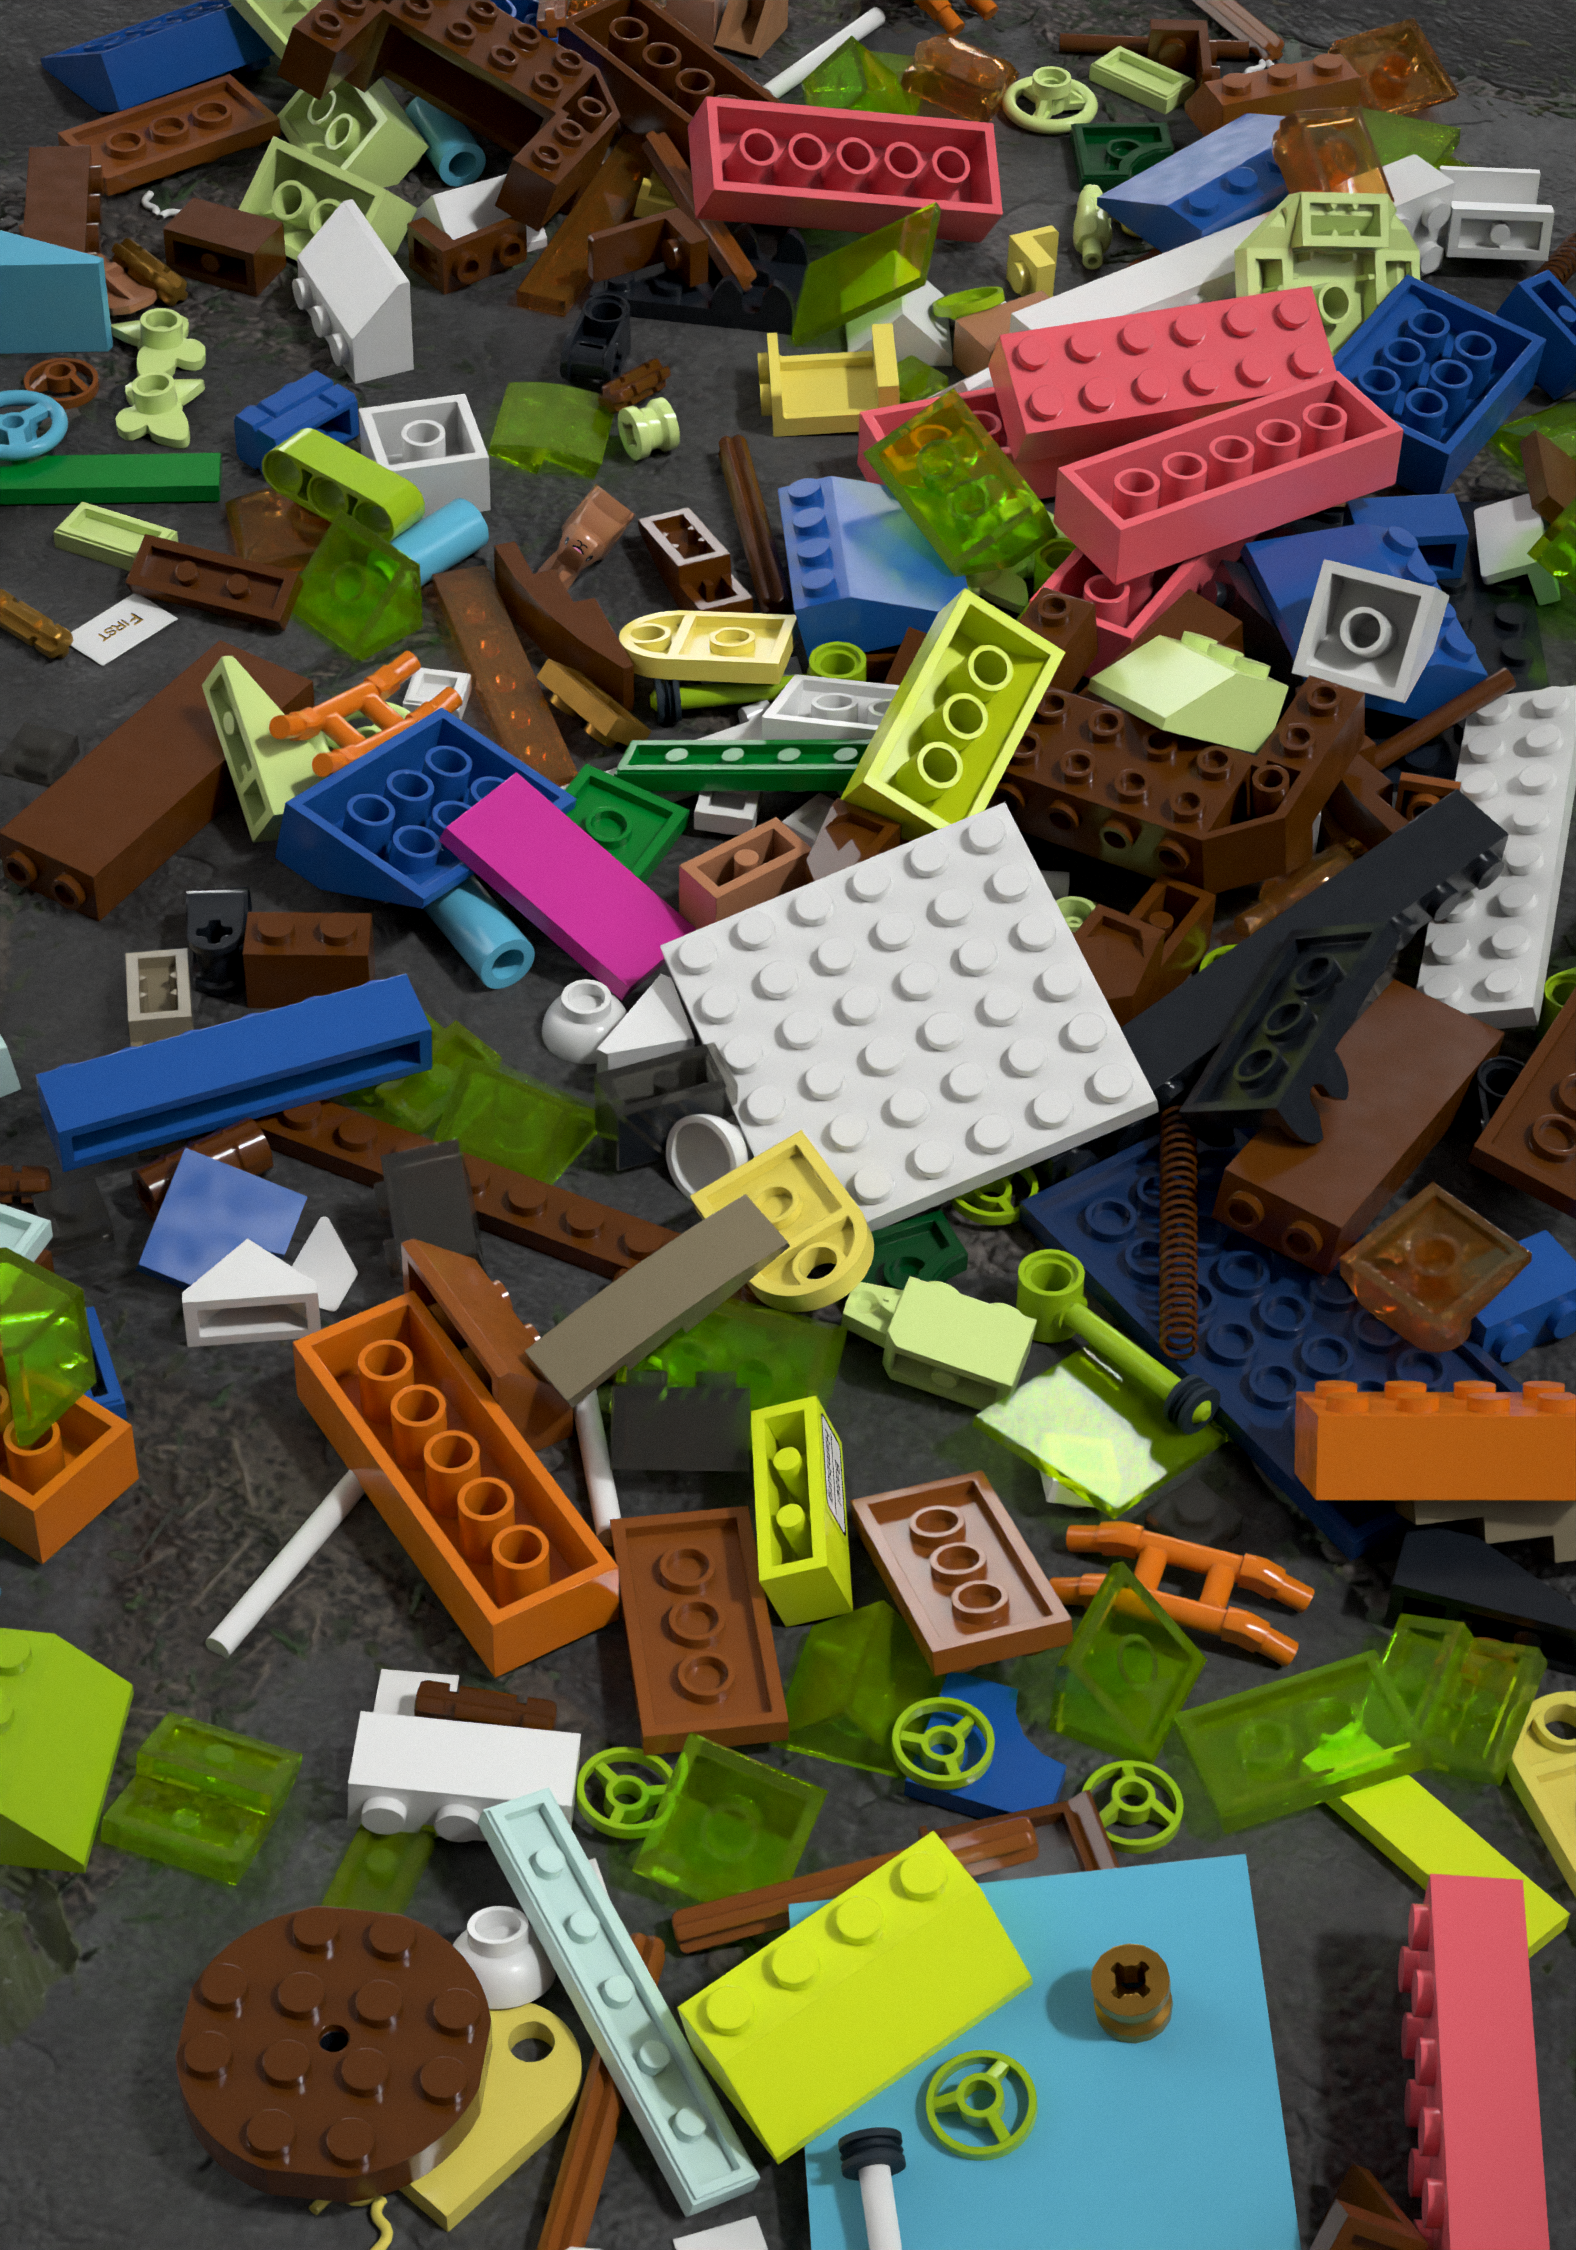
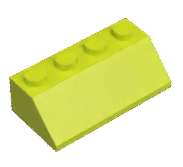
M964 588L938 612L840 799L901 823V838L907 840H915L985 811L1065 651Z
M933 1830L677 2008L690 2048L779 2165L1033 1985V1980L980 1886Z

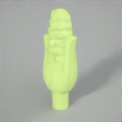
M1091 184L1083 188L1078 198L1073 244L1076 251L1082 254L1083 265L1088 269H1097L1102 265L1103 254L1108 250L1112 242L1113 232L1111 218H1108V213L1097 206V197L1103 193L1098 185Z

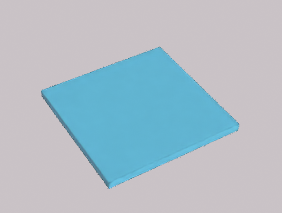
M1246 1854L977 1883L1029 1971L1033 1985L804 2146L811 2250H869L860 2181L850 2180L842 2175L841 2165L843 2162L840 2160L842 2154L839 2152L838 2141L841 2137L851 2132L875 2127L894 2128L899 2130L902 2135L903 2142L901 2146L904 2149L902 2154L905 2156L906 2167L903 2171L891 2176L902 2250H1301ZM833 1899L788 1904L790 1929ZM1128 1943L1144 1945L1157 1952L1164 1960L1170 1976V1992L1173 2000L1171 2020L1164 2031L1149 2041L1136 2044L1121 2042L1104 2031L1097 2020L1091 1988L1092 1970L1100 1956L1112 1947ZM1141 1981L1138 1983H1121L1126 1989L1132 1987L1139 1988L1143 1984ZM973 2050L997 2051L1019 2062L1033 2081L1038 2102L1037 2119L1032 2132L1025 2142L1010 2154L987 2161L965 2159L943 2147L930 2128L926 2112L927 2090L935 2073L953 2057ZM974 2064L958 2070L944 2082L937 2097L956 2091L964 2078L974 2073H986L993 2064ZM1008 2071L1001 2083L1006 2104L1001 2119L1010 2136H1012L1020 2128L1026 2117L1029 2097L1020 2079ZM978 2090L968 2097L966 2104L974 2110H984L993 2104L995 2096L989 2091ZM959 2112L935 2113L936 2119L944 2132L959 2143L973 2147H987L999 2143L989 2127L971 2126L962 2119Z

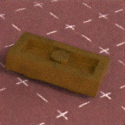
M547 659L536 676L541 683L553 692L549 699L550 702L574 718L583 717L588 722L584 730L595 740L607 747L614 748L617 742L628 746L632 740H647L652 732L582 672Z

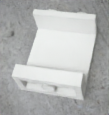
M1440 166L1439 171L1455 182L1444 248L1447 257L1548 261L1554 210L1552 205H1536L1540 170Z

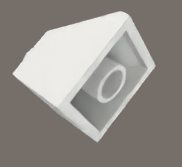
M1324 559L1291 673L1307 678L1309 675L1367 694L1405 703L1433 654L1449 595L1436 587Z

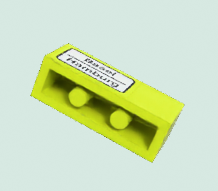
M817 1396L751 1411L758 1570L761 1586L786 1627L853 1612L842 1442Z

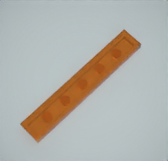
M626 132L623 134L518 288L517 306L562 317L567 315L590 280L588 276V236L592 233L627 223L635 211L643 178L650 179L653 167L642 151L641 146L645 140L639 135Z
M481 565L432 574L434 594L468 674H471V681L498 745L557 786L561 787L570 784L578 772L487 566Z

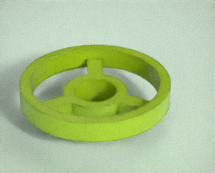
M1001 287L974 288L939 298L932 303L935 316L956 320L995 307L1005 301V296Z
M1029 1166L1017 1171L1026 1179L1030 1186L1031 1193L1029 1197L1037 1194L1038 1180L1033 1169ZM1015 1173L950 1200V1203L958 1213L976 1223L1006 1225L1019 1220L1020 1205L1016 1208H1013L1011 1205L1012 1185L1010 1183ZM996 1192L1001 1196L988 1197L984 1193ZM964 1200H966V1201L972 1203V1204L974 1205V1207H972L971 1205L967 1204Z
M934 1697L916 1702L901 1713L893 1728L892 1754L897 1766L909 1779L928 1788L952 1790L970 1785L985 1774L993 1759L995 1737L990 1722L981 1711L962 1700ZM950 1712L964 1717L954 1727L938 1725L931 1727L924 1734L903 1731L911 1721L927 1713ZM976 1725L985 1738L986 1751L975 1766L961 1773L959 1767L964 1760L965 1739ZM938 1744H945L952 1747L955 1751L949 1755H939L930 1748ZM901 1745L920 1756L922 1764L928 1770L937 1774L926 1772L911 1763L903 1753Z
M616 1747L597 1753L583 1765L578 1775L575 1797L581 1815L592 1827L616 1838L638 1839L659 1832L672 1820L678 1805L679 1783L671 1767L657 1755L644 1756L643 1749ZM633 1762L644 1765L660 1775L666 1784L647 1786L638 1777L632 1775L617 1776L607 1764ZM593 1772H595L605 1790L603 1807L610 1819L603 1817L594 1810L586 1798L584 1785ZM621 1794H628L635 1797L638 1802L623 1804L617 1801L615 1797ZM670 1798L667 1808L659 1816L647 1822L631 1824L641 1820L646 1814L647 1808Z
M1124 1760L1102 1766L1088 1778L1082 1792L1090 1789L1092 1793L1103 1781L1119 1775L1122 1777L1112 1787L1110 1803L1099 1813L1104 1828L1116 1821L1128 1825H1139L1149 1819L1167 1826L1159 1834L1145 1839H1126L1106 1831L1113 1850L1128 1854L1148 1853L1163 1847L1177 1834L1183 1816V1798L1175 1781L1163 1770L1145 1762ZM1144 1778L1154 1781L1168 1793L1174 1805L1175 1815L1155 1798L1153 1786ZM1125 1795H1136L1142 1798L1145 1803L1139 1806H1130L1125 1804L1120 1798Z
M973 2050L953 2057L935 2073L927 2090L926 2112L930 2128L943 2147L965 2159L987 2161L1006 2156L1025 2142L1032 2132L1037 2119L1038 2102L1033 2081L1019 2062L997 2051ZM974 2064H993L986 2073H974L964 2078L956 2091L937 2097L944 2082L958 2070ZM1008 2071L1020 2079L1029 2097L1026 2117L1020 2128L1012 2136H1010L1001 2119L1006 2105L1001 2083ZM978 2090L989 2091L995 2096L993 2104L984 2110H974L966 2104V2101L973 2092ZM959 2112L962 2119L969 2125L989 2127L999 2143L987 2147H973L959 2143L944 2132L936 2119L935 2113Z

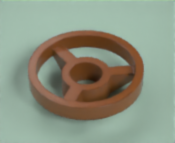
M53 358L42 361L30 368L24 377L25 390L39 393L47 390L55 393L69 391L78 393V395L71 397L53 398L66 410L82 406L91 401L99 391V378L96 369L85 361L75 358ZM76 371L88 375L92 379V384L88 387L77 376Z

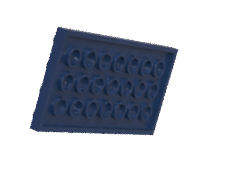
M1251 1127L1233 1128L1235 1143L1229 1147H1212L1205 1144L1198 1137L1196 1139L1198 1142L1196 1148L1198 1151L1196 1157L1198 1161L1196 1167L1198 1170L1196 1176L1198 1179L1196 1186L1198 1189V1194L1196 1195L1198 1198V1204L1196 1205L1198 1207V1213L1196 1214L1198 1217V1223L1196 1224L1198 1227V1242L1196 1243L1198 1252L1196 1254L1198 1255L1197 1304L1199 1307L1197 1314L1199 1317L1197 1324L1199 1328L1197 1334L1199 1339L1197 1344L1199 1349L1194 1356L1187 1359H1175L1167 1356L1159 1347L1160 1133L1020 1201L1019 1221L1047 1249L1065 1251L1075 1256L1081 1262L1085 1271L1084 1287L1155 1360L1181 1380L1189 1375L1197 1374L1220 1392V1404L1212 1419L1350 1561L1407 1530L1409 1520L1395 1512L1394 1500H1315L1294 1474L1296 1392H1315V1383L1327 1380L1357 1383V1392H1384V1383L1388 1381L1422 1382L1427 1384L1426 1392H1453L1454 1383L1458 1381L1491 1382L1496 1384V1392H1523V1387L1363 1234L1360 1235L1326 1277L1211 1218L1225 1168L1257 1133ZM1179 1128V1129H1174V1130H1172V1131H1175V1132H1186V1131H1188V1130H1187V1129H1183V1128ZM1175 1138V1139H1172V1140L1182 1142V1141H1186V1140H1188V1139H1186V1138ZM1176 1147V1148H1173V1149H1174V1150H1178V1151H1183V1150H1187L1188 1148H1185V1147ZM1184 1156L1174 1157L1173 1159L1185 1160L1188 1158ZM1175 1166V1167H1172V1168H1175V1169H1186V1168H1188V1167H1186V1166ZM1184 1175L1173 1176L1174 1178L1179 1179L1187 1178V1176ZM1175 1185V1186H1173V1187H1176V1188H1185V1187H1188V1186H1187V1185ZM1176 1194L1173 1196L1182 1198L1187 1197L1188 1195ZM1175 1204V1205H1173V1206H1176V1207H1185V1206H1188V1205H1187V1204ZM1178 1213V1214H1174V1216H1180V1217H1181V1216H1187V1214ZM1175 1223V1224H1173V1225H1176V1226H1185V1225H1188V1224H1186V1223ZM1174 1233V1235L1183 1236L1187 1235V1233ZM1178 1242V1243H1174V1244H1175V1245H1186V1244H1188V1243ZM1176 1252V1253H1173V1254L1185 1255V1254H1188V1253H1185V1252ZM1175 1262L1174 1264L1183 1265V1264H1188V1263H1186V1262ZM1175 1272L1174 1274H1187V1273H1186V1272ZM1175 1282V1284H1187V1282ZM1174 1292V1293H1176V1294H1186L1187 1292ZM1174 1302V1303H1176V1304H1185V1303H1187V1302ZM1174 1312V1313H1177V1314H1185V1313H1187V1312ZM1175 1322V1323H1177V1324H1185V1323H1187V1322ZM1175 1332V1333H1177V1334H1185L1186 1332ZM1168 1336L1167 1339L1176 1344H1186L1192 1340V1336L1186 1339ZM1166 1345L1167 1349L1175 1354H1187L1192 1350V1347L1176 1349Z

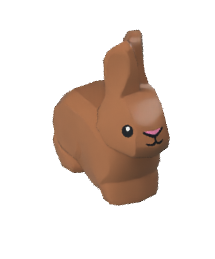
M595 484L562 525V537L557 551L546 560L537 573L555 569L568 591L582 570L598 560L605 559L636 515Z

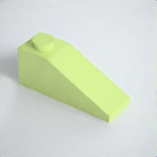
M222 656L202 684V688L252 841L278 840L285 803L326 778L319 777L312 769L313 758L319 753L308 740L291 741L289 739L274 738L269 730L270 721L275 716L285 714L233 656Z

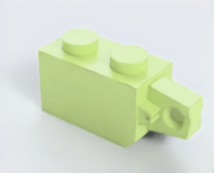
M909 1276L904 1290L860 1282L850 1292L845 1303L841 1326L885 1348L882 1364L890 1379L1005 1418L1030 1352L1037 1320L1024 1316L1019 1310L1004 1303L989 1304L960 1294L949 1284L940 1281L925 1282Z

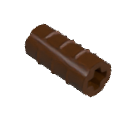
M246 1117L223 1129L218 1127L214 1133L195 1142L188 1141L186 1146L170 1154H160L157 1160L133 1170L131 1175L133 1179L132 1184L141 1206L151 1220L155 1222L185 1147L255 1176L273 1168V1156L262 1130L252 1118Z

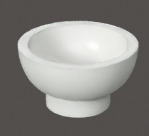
M589 979L572 982L552 1002L545 1014L542 1025L543 1041L554 1055L563 1060L579 1064L597 1063V1048L625 1017L627 1011L623 1004L611 994L610 990L603 983Z
M695 1114L680 1119L671 1128L666 1142V1161L670 1175L677 1188L689 1200H691L690 1195L753 1159L752 1152L741 1127L709 1114Z
M492 1906L476 1912L469 1919L467 1929L453 1944L474 1970L484 1990L489 2009H508L530 2003L542 1996L554 1982L556 1971L533 1927L529 1925L526 1915L516 1908Z

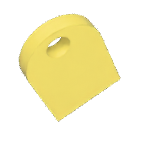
M687 610L664 611L631 621L620 631L619 641L634 665V673L644 677L664 680L780 684L799 637V626L796 615Z
M802 1130L690 1195L697 1213L704 1220L746 1194L787 1240L790 1247L747 1282L756 1297L772 1308L788 1312H806L831 1305L854 1290L863 1280L871 1266L874 1256V1240L862 1211ZM821 1264H836L835 1268L822 1278H807L810 1271Z
M1564 1691L1542 1696L1521 1710L1513 1722L1505 1752V1766L1514 1790L1576 1897V1739L1558 1738L1551 1734L1545 1726L1550 1722L1561 1721L1569 1723L1576 1728V1691Z
M527 2003L508 2009H489L493 2046L480 2116L470 2133L445 2161L428 2174L399 2189L447 2233L550 2140L568 2122L578 2105L582 2090V2061L578 2043L568 2026L555 2014L541 2006ZM529 2038L541 2039L547 2042L553 2049L546 2058L536 2062L519 2060L511 2053V2050L518 2042Z

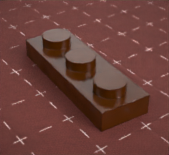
M145 534L125 583L130 591L135 594L285 631L304 581L299 572Z

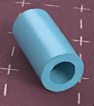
M420 97L413 99L407 106L405 113L429 145L424 154L442 180L454 187L474 182L483 172L486 158L483 150L466 126Z
M462 498L454 499L408 528L385 546L376 548L371 554L372 578L382 591L398 598H404L483 548L489 539L487 524L480 511L471 502Z
M474 875L423 908L487 987L493 989L508 987L519 981L531 968L535 957L532 944Z

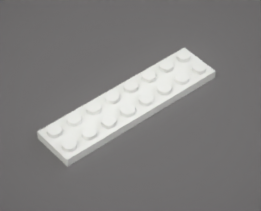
M1576 685L1566 687L1551 686L1542 690L1504 694L1466 719L1455 781L1461 782L1460 792L1509 834L1502 857L1504 868L1497 879L1483 890L1474 888L1464 895L1447 917L1441 921H1435L1434 919L1429 921L1416 990L1496 1029L1539 1025L1576 788Z

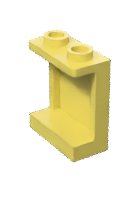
M871 324L872 351L781 356L779 355L777 333H767L768 352L757 353L761 415L772 416L773 437L859 432V414L861 411L900 404L893 324Z

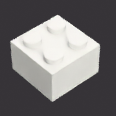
M465 394L359 409L361 454L409 480L419 489L425 502V513L422 519L457 498L471 502L480 512L491 510L489 456Z

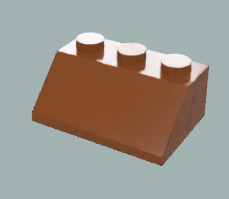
M1321 54L1313 60L1294 64L1278 63L1270 66L1268 69L1246 74L1230 73L1222 79L1204 82L1185 102V113L1204 137L1246 113L1319 119L1338 133L1347 132L1358 128L1360 76L1341 54Z
M414 1238L401 1243L404 1294L412 1290L416 1292L533 1452L573 1436V1408L570 1407L525 1353V1350L541 1337L531 1323L523 1325L514 1313L510 1296L504 1285L497 1279L491 1281L478 1262L471 1257Z

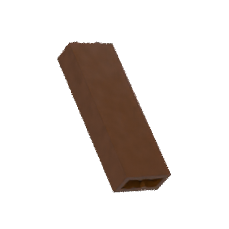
M219 640L0 830V850L4 877L20 887H27L58 902L66 909L75 910L98 922L101 921L238 797L202 688V684L222 656H233L285 715H289L290 712L301 711L307 707H315L313 681Z
M1393 979L1345 1033L1335 1049L1343 1063L1348 1078L1349 1092L1347 1099L1335 1101L1321 1097L1314 1087L1310 1091L1311 1104L1320 1116L1323 1140L1315 1144H1301L1288 1137L1279 1126L1262 1127L1225 1168L1211 1218L1327 1277L1467 1108L1478 1068L1484 1061L1497 1057L1505 1032Z

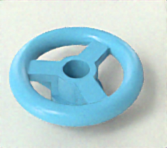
M28 390L0 392V408L9 406L30 407L20 413L0 414V461H19L34 458L47 453L61 442L68 429V417L64 408L57 401L45 394ZM50 417L52 420L50 429L43 436L37 438L36 430L44 419Z

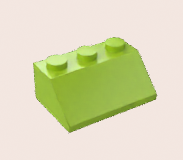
M0 1628V1865L85 1874L134 1691L131 1683L55 1633Z

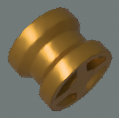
M1123 1944L1112 1947L1102 1954L1093 1967L1091 1988L1098 2023L1108 2035L1121 2042L1136 2044L1149 2041L1162 2033L1171 2020L1173 2000L1170 1992V1976L1166 1963L1157 1952L1144 1945ZM1123 1982H1143V1984L1139 1988L1132 1987L1126 1989L1124 1986L1121 1985V1983Z

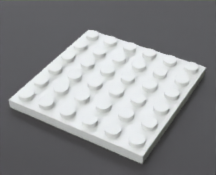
M1005 802L660 945L664 960L737 1123L744 1133L753 1158L802 1130L858 1205L870 1231L887 1227L1159 1112L1157 1099Z

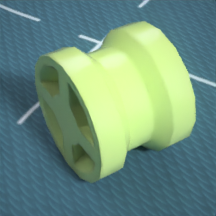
M665 398L652 399L647 403L646 407L641 409L629 406L619 410V434L626 452L632 459L636 461L644 459L655 449L667 452L678 447L680 442L678 421L671 405Z

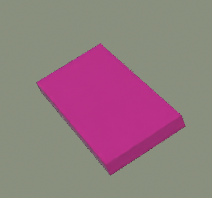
M517 772L449 824L439 839L446 848L598 981L607 986L621 1001L665 963L660 945L697 930Z

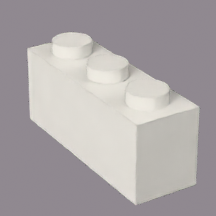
M361 1711L348 1780V1827L368 1829L371 1832L384 1835L401 1832L440 1836L453 1842L487 1841L478 1825L483 1809L549 1787L572 1828L579 1771L581 1734Z

